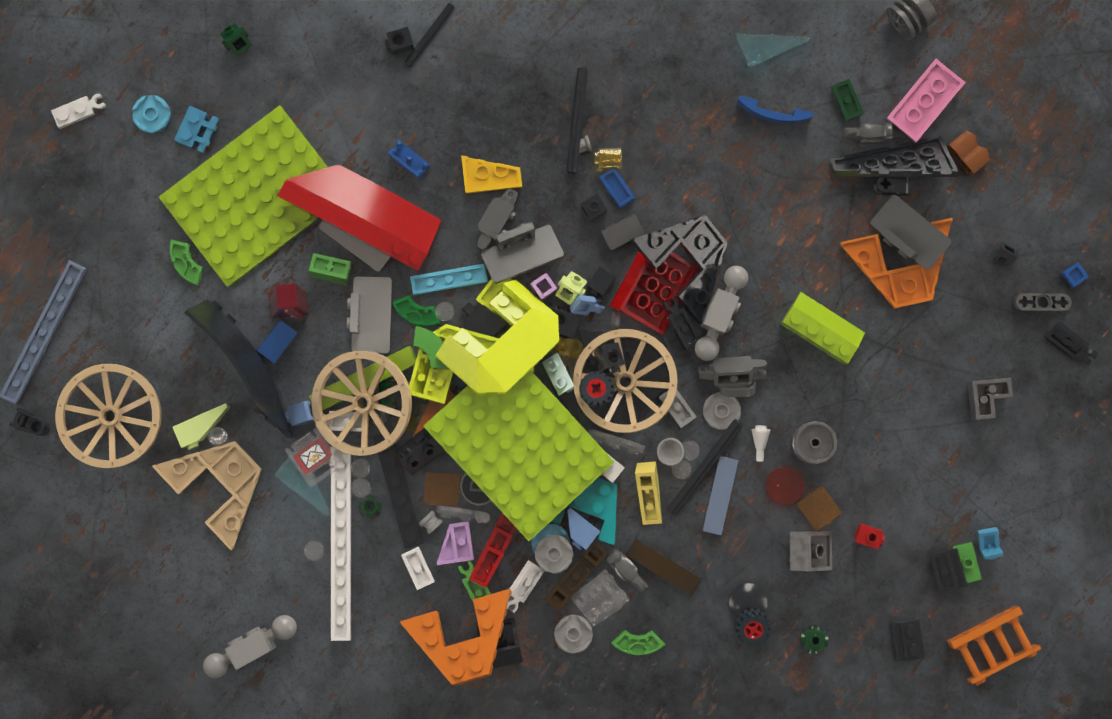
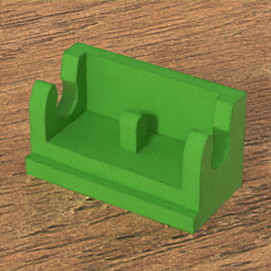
M313 253L309 275L311 278L347 286L348 275L351 273V261Z

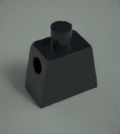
M469 302L461 309L468 317L463 324L469 331L495 337L508 325L506 321L484 305L476 309Z

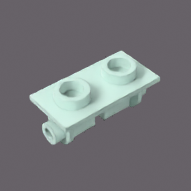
M558 353L542 362L558 396L574 390V384Z

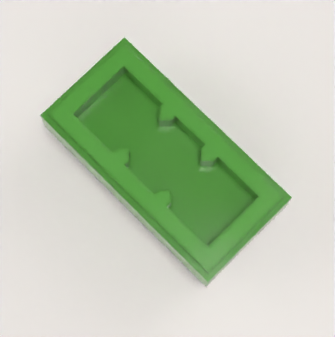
M967 542L952 546L953 549H958L967 583L982 580L973 543Z

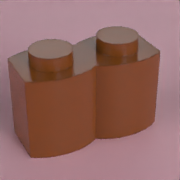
M966 130L946 147L962 169L971 176L991 159L989 158L988 150L980 147L976 142V136Z

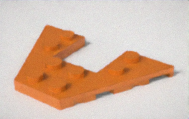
M953 218L930 223L948 237ZM878 234L840 242V246L894 309L933 300L944 254L930 270H926L920 264L887 271Z
M507 589L473 599L481 636L457 644L445 645L438 611L400 621V623L453 686L491 676L493 661L496 658V649L499 638H501L504 626L503 621L507 614L506 609L512 591Z

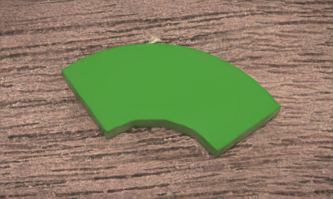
M171 239L170 257L175 269L185 280L199 286L204 268L197 265L192 259L190 253L191 245Z
M416 326L413 346L422 349L427 354L430 360V368L450 370L435 356L443 344L442 340L433 332Z
M624 629L611 642L620 651L631 655H647L658 651L666 645L652 630L643 635H635Z

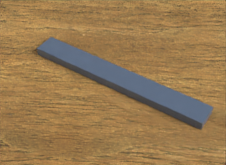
M71 260L68 261L0 393V398L15 405L19 404L87 268Z

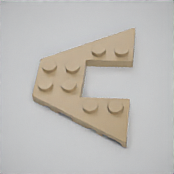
M236 441L153 465L152 467L177 494H181L206 469L218 479L233 496L205 524L230 550H233L262 468Z

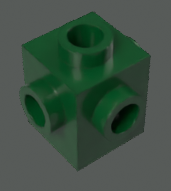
M236 23L227 26L220 33L224 39L221 43L227 51L232 50L236 56L252 46L247 39L249 36L243 26L239 28Z
M809 625V628H803V633H800L799 644H802L801 647L806 649L807 653L818 654L819 651H824V647L828 646V635H826L825 631L821 630L820 626ZM814 637L818 638L817 644L812 643Z

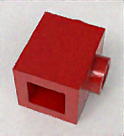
M859 523L853 542L878 550L879 546L882 547L885 540L884 531Z

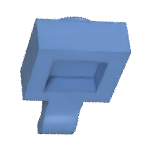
M578 295L570 306V310L573 314L588 315L590 312L601 314L605 307L599 305L602 301L599 298Z

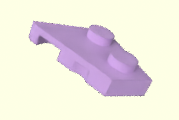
M469 521L449 524L437 565L474 560Z

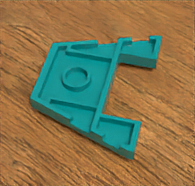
M598 477L568 507L605 520L598 540L615 545L617 484ZM566 508L562 510L551 522L560 525L565 514Z

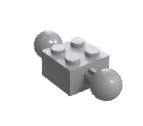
M732 266L726 270L724 274V282L727 285L724 291L718 288L711 300L701 328L708 330L707 335L700 338L695 344V353L701 360L710 361L717 357L719 353L718 336L728 333L734 321L731 320V317L737 314L741 305L738 302L740 297L736 296V292L744 288L749 279L747 271L741 266Z
M281 615L273 621L272 628L269 630L266 627L260 629L258 626L245 633L246 638L243 639L240 636L228 643L230 647L225 649L226 653L224 655L213 653L205 658L203 662L205 674L211 678H220L227 672L228 665L233 664L237 670L275 649L276 645L273 640L277 638L288 640L295 635L297 630L295 620L291 616Z

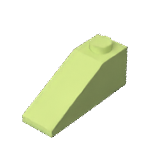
M225 403L173 426L181 448L191 450L198 447V443L206 438L230 409V405Z

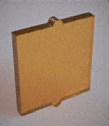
M426 472L425 486L423 487L425 490L424 504L458 506V494L461 491L459 488L460 474Z
M820 486L812 493H807L805 498L796 503L815 531H818L826 524H831V521L842 513L823 486Z

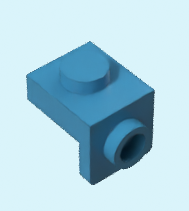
M997 527L977 530L979 551L983 558L993 560L997 557H1002L1003 551L1000 548L999 530Z

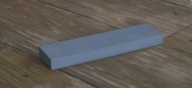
M723 456L719 457L702 531L722 535L739 460Z

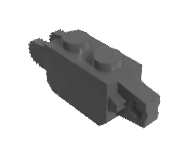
M508 188L501 198L492 199L478 223L481 236L477 246L480 251L488 249L492 241L497 242L496 236L506 231V224L513 221L516 215L514 205L519 195L516 191Z
M751 356L714 358L711 364L698 366L699 379L713 380L714 385L717 387L750 386L753 379L766 378L767 372L765 369L767 361L761 359L751 360Z

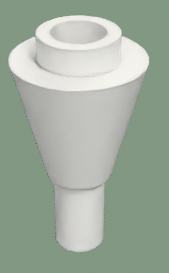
M756 425L755 429H751L756 448V461H764V449L766 448L771 430L767 429V426Z

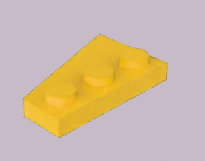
M461 155L466 194L522 188L520 167L487 162Z

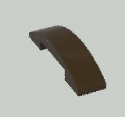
M637 539L634 540L626 554L632 560L690 595L694 593L701 581L700 577Z
M594 540L544 600L559 612L609 552Z

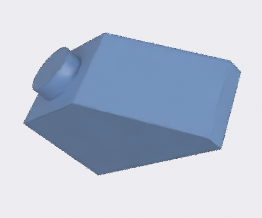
M303 401L287 407L288 412H285L288 423H291V426L314 422L312 403L310 401Z
M569 507L567 513L570 538L573 539L572 544L579 550L582 548L587 549L600 531Z

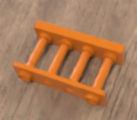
M1013 606L947 640L950 648L960 650L973 675L967 678L969 683L979 685L986 681V677L1025 657L1028 659L1038 654L1037 651L1041 649L1040 645L1030 644L1018 621V616L1023 614L1020 607ZM1006 622L1013 626L1024 648L1016 654L1013 653L1001 630V625ZM989 631L994 632L1007 657L998 663L984 639V634ZM973 639L977 641L990 666L981 672L978 670L967 648V643Z

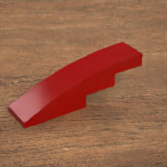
M503 513L498 518L469 576L471 581L485 588L504 556V551L516 529Z

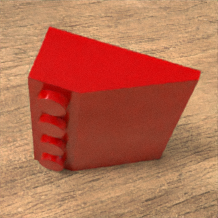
M638 252L610 307L649 329L664 335L669 326L666 316L670 315V313L663 309L662 303L667 302L671 307L672 302L670 299L673 297L677 299L676 295L697 273L699 268L673 252L657 269L652 268L642 254Z

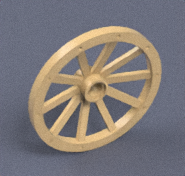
M618 329L600 335L586 346L580 354L574 369L573 388L580 408L596 425L616 433H634L653 426L666 415L674 402L678 379L672 356L661 342L653 336L638 330ZM620 338L641 340L628 371H626L624 364L620 367V373H612L615 378L610 377L613 384H615L614 392L618 391L605 419H602L581 398L579 385L581 379L586 375L582 373L584 366L591 354L595 357L593 351L608 341L614 340L615 343L618 342L622 352ZM648 343L662 357L633 374L644 347ZM663 363H666L669 370L670 383L637 380ZM623 378L631 380V384L628 387L621 386L620 383ZM636 387L669 390L664 403L659 408ZM631 392L649 406L655 414L637 423ZM625 394L631 424L611 423L610 420Z
M352 351L334 358L318 375L312 392V413L318 430L333 447L347 454L365 456L388 449L402 436L410 420L412 397L404 374L394 362L375 352ZM355 359L360 391L338 368L340 365ZM362 359L372 360L380 364L368 391ZM385 369H387L398 385L374 395ZM334 372L355 397L325 390L324 386L329 376ZM400 391L401 411L378 403V400ZM322 395L352 402L353 405L323 415ZM364 398L368 402L367 407H364L363 405ZM375 409L400 417L397 426L391 434L386 429ZM356 410L340 435L336 437L326 421ZM369 414L385 438L381 443L368 447ZM362 415L361 447L343 442Z
M118 364L95 365L76 374L62 390L55 413L56 428L65 448L81 462L99 468L122 467L142 457L156 440L162 417L158 395L150 382L137 371ZM108 372H118L128 376L114 405ZM101 373L106 406L83 383L85 379ZM133 380L141 385L147 395L120 408ZM78 386L101 411L67 405L72 392ZM150 401L152 422L123 416L124 413ZM66 410L99 417L96 420L67 431L65 422ZM113 411L115 418L110 422L107 419V414ZM121 421L150 427L146 439L140 446L121 424ZM102 424L84 452L70 438L75 434ZM115 427L135 450L131 454L116 459ZM108 428L109 460L90 457L89 455Z

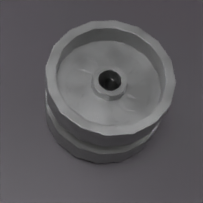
M813 421L802 424L796 429L792 436L791 445L794 454L799 460L809 464H819L826 462L834 455L837 449V438L830 426L823 422ZM813 439H816V440H817V441H816V445H817V446H813V445H812V440H813Z

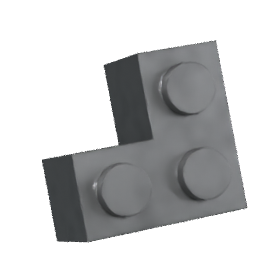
M1011 378L967 382L971 421L996 418L994 399L1013 397Z

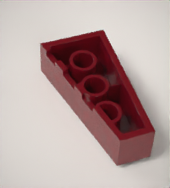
M296 283L277 285L268 296L271 319L283 317L301 319L304 318L305 314H308L306 291Z

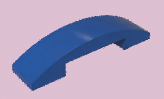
M739 96L737 104L746 112L770 123L784 125L799 124L810 121L814 115L813 112L795 109L792 115L758 108V100Z

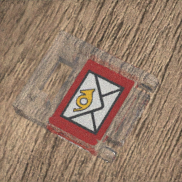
M318 428L313 430L317 435L316 438L309 432L291 445L295 453H292L289 448L285 449V452L310 488L343 466ZM326 463L332 467L318 478L314 475V472Z

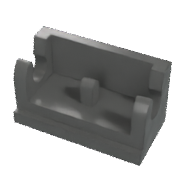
M632 214L600 230L610 250L629 242L632 238L645 234L636 214Z

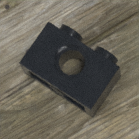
M549 303V305H546L558 316H563L565 319L564 324L559 325V336L573 340L581 317L577 316L578 314H573L570 309H567V312L560 310V306Z

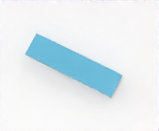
M485 264L410 276L413 296L485 284L488 283V276Z

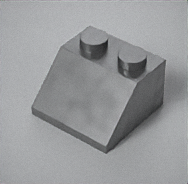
M832 531L790 532V571L832 570Z

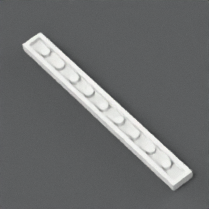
M331 446L333 454L331 457V641H350L351 454L344 453Z

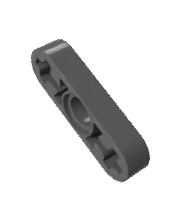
M1023 293L1014 299V306L1019 311L1063 312L1068 310L1072 304L1071 298L1066 294ZM1024 297L1025 301L1033 300V304H1026L1023 307L1022 304H1019V300H1022ZM1040 297L1045 298L1048 302L1045 308H1041L1038 305ZM1061 298L1066 302V305L1062 308L1060 304L1052 305V301H1059Z

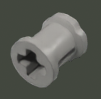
M587 135L580 139L579 153L592 152Z

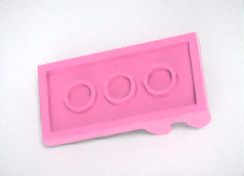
M935 59L886 119L916 143L966 82L939 60Z

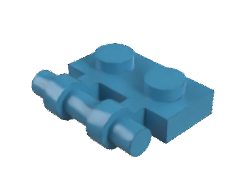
M189 106L174 141L192 149L197 142L199 143L197 151L204 153L206 147H209L211 143L209 140L213 132H216L218 128L219 118L212 116L210 122H207L208 114L206 112ZM202 127H205L206 131L203 137H199Z

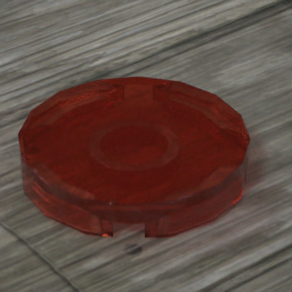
M786 466L776 468L767 478V494L778 504H793L804 493V479L794 468Z

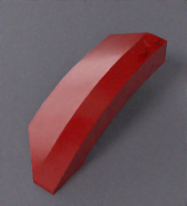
M340 165L286 179L277 195L306 213L334 226L416 271L421 267L441 223V220Z

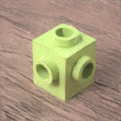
M571 271L567 277L563 276L559 281L558 285L560 288L555 296L571 306L578 295H584L586 292L584 286L587 281Z

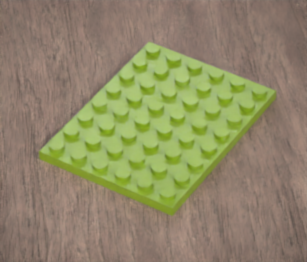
M279 105L160 195L159 198L229 288L318 220V218L279 198L277 195L286 179L328 167Z
M531 370L506 394H498V392L477 394L469 386L465 387L423 426L528 541L537 535L614 463V460Z

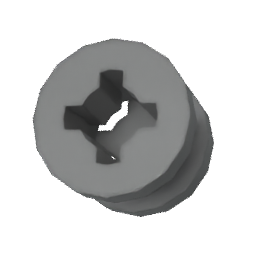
M432 510L419 524L424 526L430 535L443 521L438 519Z

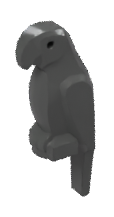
M886 123L885 125L861 124L860 128L844 129V138L846 140H858L862 144H876L888 142L895 138L908 137L901 130L892 129V123Z
M598 535L594 540L609 552L605 558L613 570L624 582H630L638 592L643 593L648 588V584L639 576V569L618 549L612 548L606 542L598 540Z

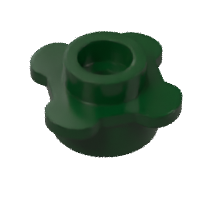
M368 495L364 502L359 503V509L366 513V517L372 518L376 511L382 509V505L375 500L373 495Z

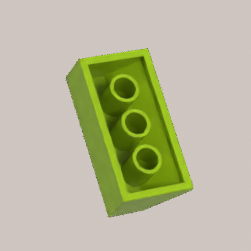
M802 292L799 293L780 323L843 365L849 363L865 332Z

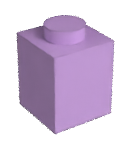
M547 273L530 283L541 301L557 291V287Z

